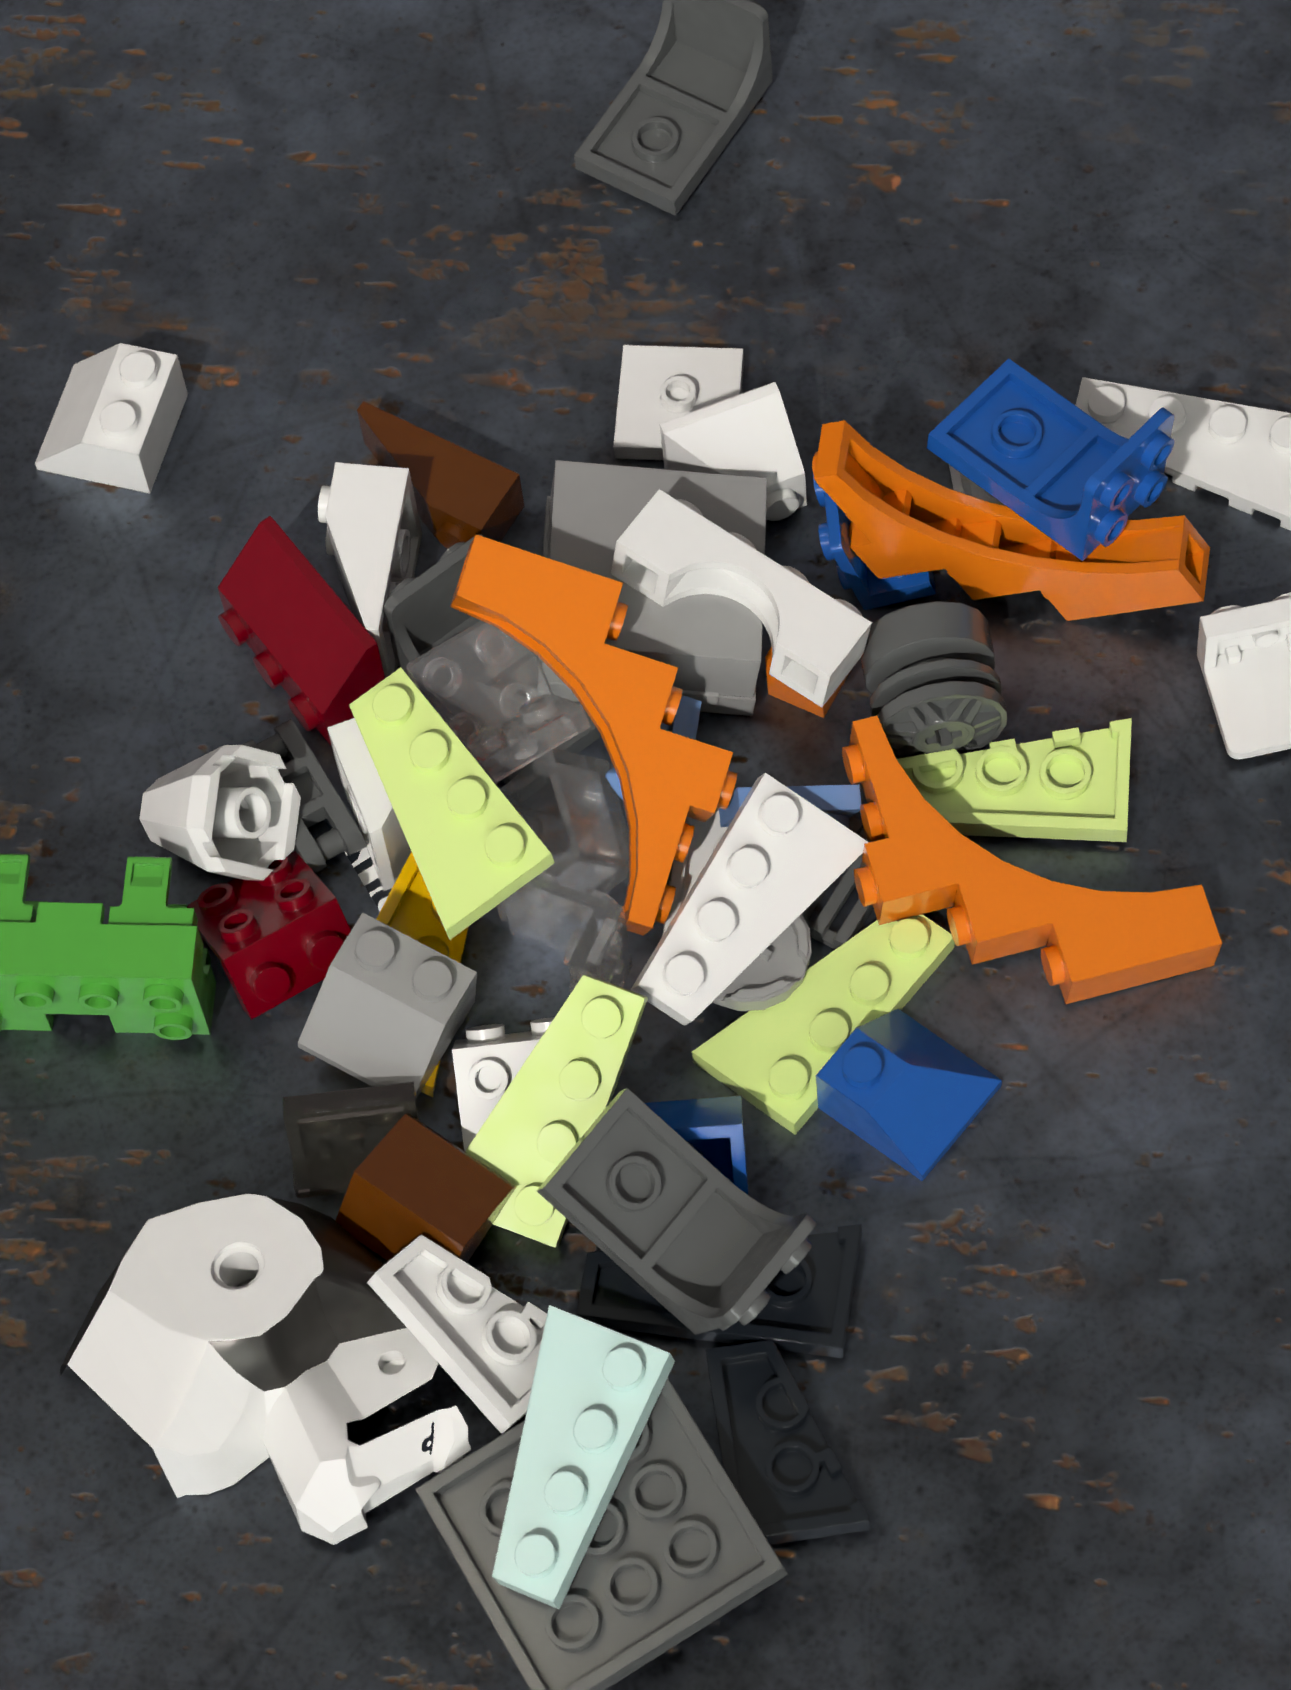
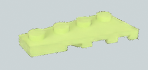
M401 667L349 704L449 940L555 863L551 852Z
M1132 718L1109 722V728L1080 733L1079 727L1054 731L1052 732V738L1016 744L1015 738L989 743V749L959 754L957 750L951 749L897 759L923 798L962 835L1127 842Z
M923 914L879 925L876 920L807 969L802 984L787 1000L765 1010L748 1011L693 1050V1063L796 1135L818 1109L817 1073L857 1027L893 1010H902L955 948L952 935Z
M587 974L581 977L465 1151L516 1186L493 1222V1225L555 1248L559 1246L568 1219L545 1200L537 1190L610 1104L648 999L647 996Z

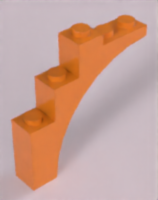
M845 420L822 424L818 451L814 454L812 461L814 480L840 507L847 518L852 521L849 526L850 548L878 579L946 569L947 573L956 580L972 600L1040 590L1042 595L1053 604L1066 621L1204 602L1210 547L1185 515L1127 520L1123 531L1112 544L1107 547L1100 544L1082 561L1007 506L991 503L946 488L905 468L873 447Z
M476 534L469 546L450 607L497 627L536 654L573 691L600 732L620 780L629 826V881L619 928L644 936L653 929L655 921L664 924L669 915L676 892V887L666 884L673 860L681 863L684 862L694 834L695 826L685 823L686 818L689 817L706 822L715 814L717 807L726 810L729 805L738 775L728 770L733 752L660 729L661 723L672 725L680 704L683 689L673 686L678 667L605 644L606 638L617 641L627 613L628 605L618 602L623 586L622 582Z
M877 715L852 721L849 746L842 747V757L850 783L856 784L860 782L867 803L860 805V813L863 827L869 843L864 844L861 868L854 869V880L863 907L873 905L879 925L948 908L947 919L956 946L966 945L972 965L1047 946L1041 948L1043 970L1050 986L1059 984L1065 1004L1214 966L1222 946V941L1202 885L1158 892L1098 891L1051 881L1002 861L962 835L923 798L897 761Z

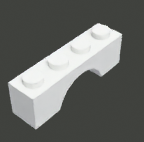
M659 489L616 541L611 574L662 607L683 597L697 594H713L730 598L749 608L762 621L771 640L772 660L769 675L820 707L824 706L864 653L872 622L865 619L855 606L845 600L834 599L811 585L800 571L793 567L781 566L757 551L755 546L746 537L738 533L725 531L706 519L696 506L686 500H676Z

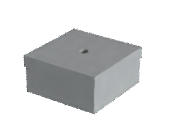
M555 460L551 495L547 496L545 507L542 556L623 583L618 602L628 605L625 620L617 641L606 638L605 644L678 667L673 686L683 689L682 695L702 701L700 712L752 716L756 702V682L762 652V621L757 615L735 600L713 594H697L683 597L662 607L613 576L611 569L616 541L659 489L676 500L682 499L692 503L701 511L706 519L729 533L734 532L746 537L755 546L757 551L765 555L767 478ZM536 655L534 698L579 702L573 691Z

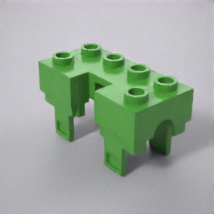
M0 854V1031H52L54 1014L109 1015L115 1033H155L157 1036L168 1040H184L191 1037L192 1034L211 1035L216 980L211 968V957L208 949L203 948L194 908H187V904H168L172 857L128 856L122 904L120 906H110L108 924H103L105 912L103 903L25 901L30 855Z

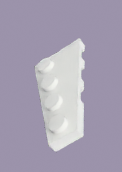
M1082 377L1075 406L1122 437L1129 439L1161 408H1165L1175 415L1171 438L1174 439L1175 443L1166 460L1164 473L1173 476L1172 483L1194 492L1197 487H1201L1228 498V505L1251 515L1257 510L1280 519V527L1291 531V413Z
M764 773L755 781L632 986L631 991L647 996V1002L685 1026L691 1023L863 853L864 844L869 842L767 773Z

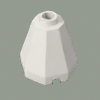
M223 745L158 778L143 793L140 821L150 841L208 872L243 880H264L273 871L267 867L274 860H284L295 848L301 797L294 783H284L278 769H286L280 754L245 745Z

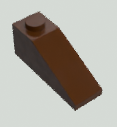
M363 401L357 409L365 445L381 466L409 468L418 515L438 541L447 549L458 542H467L476 534H482L486 538L501 542L525 507L520 475Z

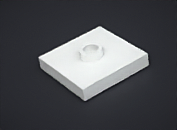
M623 345L613 446L615 458L663 460L660 423L740 395L742 393L744 369L743 349Z

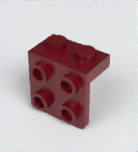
M294 850L284 860H274L267 867L273 871L264 880L235 878L227 883L213 885L204 890L197 900L187 906V908H194L198 919L197 927L200 936L220 960L243 1010L251 1020L324 980L330 964L351 932L336 897Z

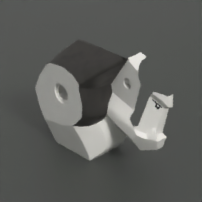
M242 1194L210 1200L148 1219L96 1296L60 1367V1376L68 1365L152 1447L177 1498L185 1495H208L232 1486L270 1457L301 1530L333 1545L368 1528L365 1513L430 1473H442L458 1463L471 1451L468 1442V1426L456 1405L430 1413L361 1446L348 1441L347 1422L365 1419L432 1379L438 1362L367 1283L374 1273L384 1266L380 1260L335 1222L332 1217L303 1204L269 1196Z

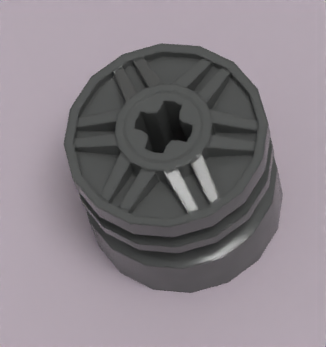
M936 601L907 606L888 613L871 624L865 650L860 660L866 689L872 694L870 696L871 716H878L897 759L951 749L957 750L959 754L974 752L989 744L1000 735L1007 726V709L1005 700L1001 696L1000 677L994 671L995 653L988 620L978 609L962 603Z

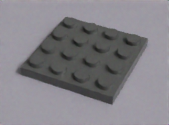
M667 1378L560 1609L502 1586L492 1577L525 1420L415 1489L530 1690H606L788 1575L669 1378Z

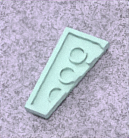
M549 1305L492 1575L498 1584L560 1609L675 1363L670 1353Z

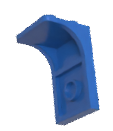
M1008 358L928 434L927 449L1083 561L1100 544L1104 547L1112 544L1123 531L1128 516L1139 505L1145 508L1149 507L1164 490L1168 477L1164 475L1166 460L1175 443L1174 439L1171 438L1175 415L1167 409L1161 408L1129 439L1122 437L1106 428Z

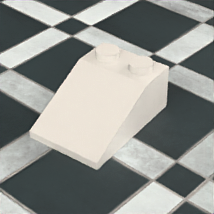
M335 462L331 486L323 485L320 490L318 519L320 523H327L326 552L328 555H335L340 580L353 615L378 644L386 678L397 670V665L392 649L384 604L393 589L400 582L414 577L422 537L409 468Z

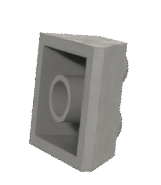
M362 912L329 966L299 1038L298 1048L412 1107L475 1003L477 972Z

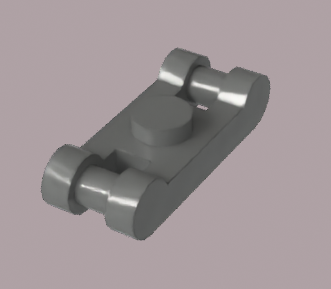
M290 719L274 727L275 735L257 744L251 739L242 745L280 754L281 758L287 756L290 759V762L285 764L286 769H278L284 783H294L301 797L294 850L316 874L327 868V860L344 851L350 856L366 848V843L345 804L299 729ZM327 818L333 829L314 839L308 828Z

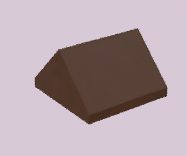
M405 1113L353 1172L335 1222L355 1239L387 1261H390L416 1238L423 1235L468 1263L516 1186L409 1113Z

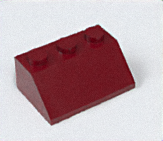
M269 516L258 524L219 584L218 591L224 612L218 618L227 635L237 646H241L246 642L256 654L253 657V662L265 682L272 689L281 685L291 697L288 700L289 707L301 726L308 732L316 727L331 746L327 727L354 718L349 704L385 679L378 644L275 520Z

